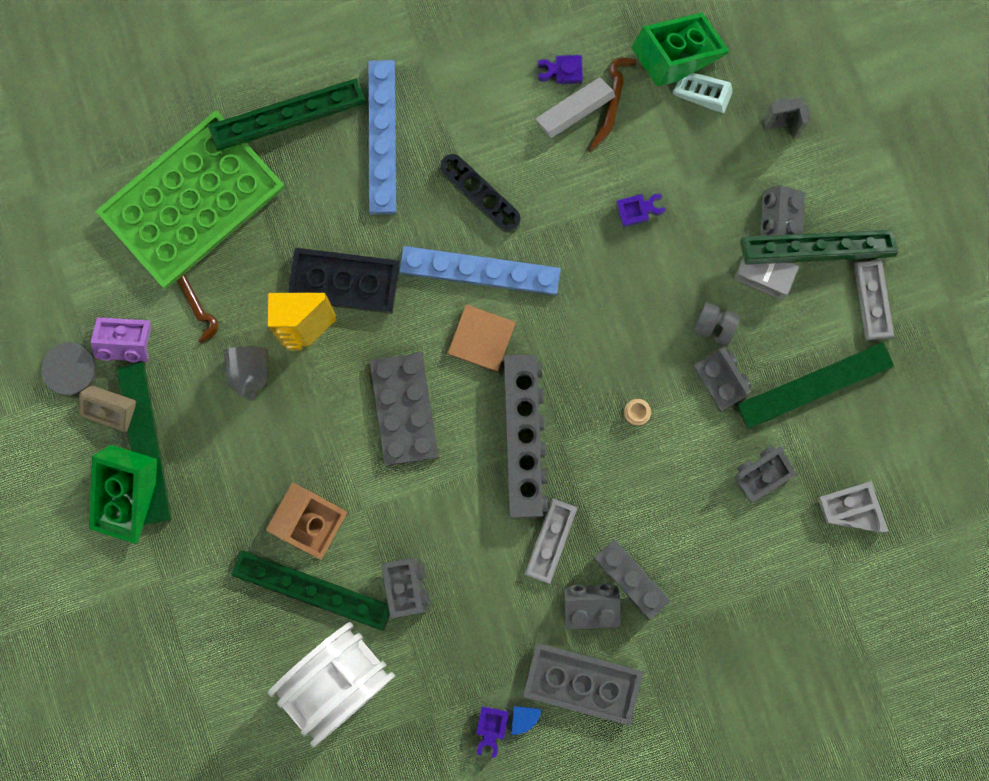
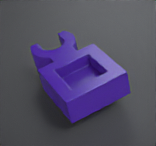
M582 55L556 56V63H551L546 59L538 61V68L545 67L548 70L547 73L538 74L539 81L545 82L552 77H556L557 84L583 82Z
M642 194L617 200L616 205L622 227L648 222L649 213L655 216L664 214L665 207L656 208L653 205V202L661 200L662 195L654 194L647 201H644Z
M485 706L481 707L476 734L483 735L484 740L477 746L478 755H481L484 746L489 745L493 749L492 758H496L498 746L495 743V739L504 740L509 711Z

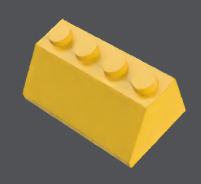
M268 293V327L281 345L286 346L287 350L298 351L302 350V346H310L336 321V314L325 293Z

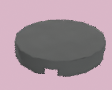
M66 342L56 345L47 353L42 363L41 372L44 382L51 390L61 395L74 396L92 385L96 378L97 365L88 349L77 343Z

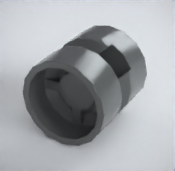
M706 301L692 333L705 339L711 336L713 342L728 347L741 315L728 310L720 312L719 306Z

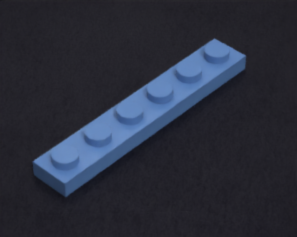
M395 60L369 61L370 215L396 214Z
M404 246L400 274L557 296L561 268Z

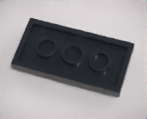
M294 248L288 293H325L332 307L393 314L400 260Z

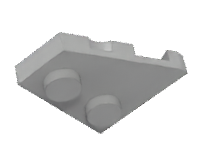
M871 481L818 497L826 524L880 533L888 531Z

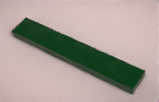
M357 78L209 124L208 129L218 152L365 105L366 100Z
M893 230L742 237L740 240L745 265L896 257L899 253Z
M884 342L743 401L737 404V407L747 429H750L891 369L895 365Z
M145 363L117 367L121 396L136 401L127 430L131 451L157 459L156 485L144 525L172 520Z
M240 550L231 573L233 577L383 632L390 617L388 603Z

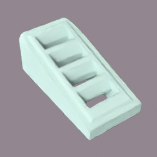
M692 73L677 82L673 95L724 113L733 90L731 82ZM688 80L692 81L689 91L685 90ZM698 84L702 85L699 93H695ZM708 88L712 89L710 95L705 96ZM718 92H720L721 94H720L719 98L717 99V98H716V97H717V94H718Z

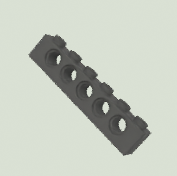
M537 355L504 356L510 519L542 518L543 512H548L547 495H542V485H547L546 468H541V458H546L545 441L540 442V431L545 429L544 415H539L538 404H543V388H538L537 378H542V362H537ZM519 378H528L531 381V387L527 390L519 389L516 385ZM528 404L533 412L531 415L523 417L517 412L518 406ZM523 430H528L533 434L534 439L532 442L525 444L518 439V434ZM530 457L533 459L535 466L529 471L523 470L519 466L520 459ZM527 483L532 484L536 490L535 495L530 498H526L520 493L521 486Z

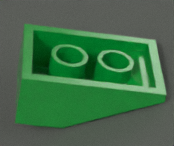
M703 12L643 26L631 46L657 87L678 82L729 53V49Z
M113 445L92 455L90 530L133 544L138 543L156 485V458Z

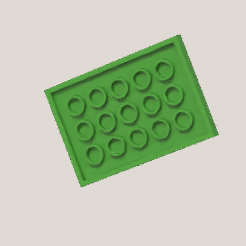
M217 110L96 210V213L164 290L168 289L286 188L247 143L216 151L208 125L225 120Z

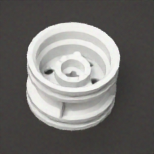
M351 622L345 624L324 640L268 691L270 697L277 695L280 698L277 705L283 708L302 730L300 733L304 737L310 734L313 738L310 745L313 748L396 676L393 672L388 675L383 670L386 667L385 662H380L362 641L363 636L360 633L354 635L351 632L354 627Z

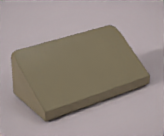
M89 386L80 392L79 416L126 432L135 409L136 401L95 386Z

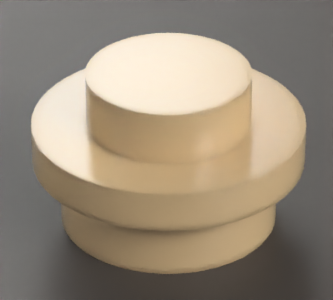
M633 399L625 406L624 416L630 424L640 426L650 419L651 408L646 401Z

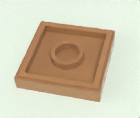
M466 304L448 355L498 373L516 322Z

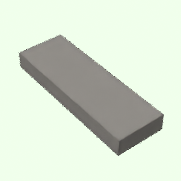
M599 77L535 119L538 126L551 139L613 99L615 94Z
M882 259L856 262L854 270L866 341L893 338L894 331Z
M552 498L526 569V576L551 584L578 507Z

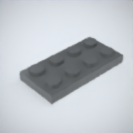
M423 352L370 360L385 466L438 458Z
M536 643L523 697L630 726L644 671Z

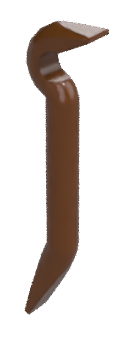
M620 57L610 64L609 72L614 79L612 90L615 97L608 101L603 126L590 147V153L610 134L614 125L624 83L623 75L617 71V68L636 65V59Z
M184 274L177 280V283L191 310L200 322H210V327L205 330L198 340L199 343H202L215 336L219 327L218 321L213 315L205 313Z

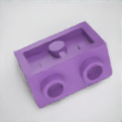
M97 317L91 339L95 358L105 361L147 362L149 358L147 345L152 328L150 321Z

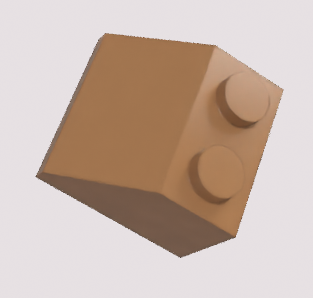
M292 482L266 531L322 560L347 511Z

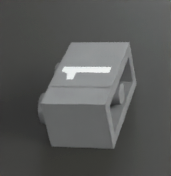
M743 258L734 280L783 300L788 295L799 266L793 264L794 262L745 265Z

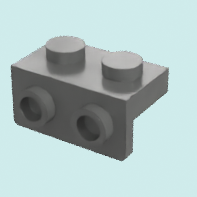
M787 97L776 99L770 104L762 119L764 131L790 125L793 139L799 138L810 120V110L808 105H804L802 97L790 100Z
M785 186L765 190L762 199L761 236L803 234L805 192Z
M772 445L759 453L761 459L754 464L751 460H748L736 468L739 473L733 476L750 504L797 475L783 453L785 450L783 446L775 449Z
M605 583L598 586H584L577 584L571 587H564L566 629L620 627V594L617 585Z

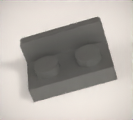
M724 347L693 366L720 412L750 395L751 390L749 388L752 387L747 376L744 373L740 374L736 367L738 363L731 351L727 352Z
M409 558L381 564L390 618L428 612L427 606H430V595L427 589L424 590L423 579H425L426 573L424 564L419 562V558Z

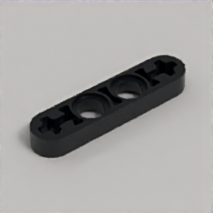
M449 154L442 159L440 165L442 175L504 233H513L519 228L521 221L519 212L460 156ZM455 162L458 163L457 170L462 174L459 182L456 181L459 179V175L454 170L447 171V163L452 165ZM467 179L477 180L478 188L474 191L466 190L464 182ZM485 197H495L498 202L496 207L493 209L485 208L482 204ZM502 206L505 207L502 212L507 217L514 216V225L510 223L507 225L503 224L504 217L498 213Z

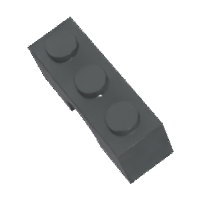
M615 539L593 558L605 574L626 593L632 604L647 620H651L670 602L668 597Z

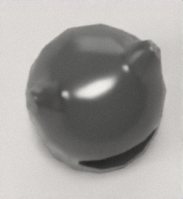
M232 347L225 349L226 373L224 378L231 390L236 391L238 396L243 397L246 395L249 400H255L256 393L266 385L268 379V350L262 347Z

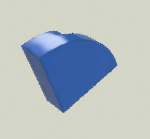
M514 706L511 735L522 734L530 730L539 720L541 709Z

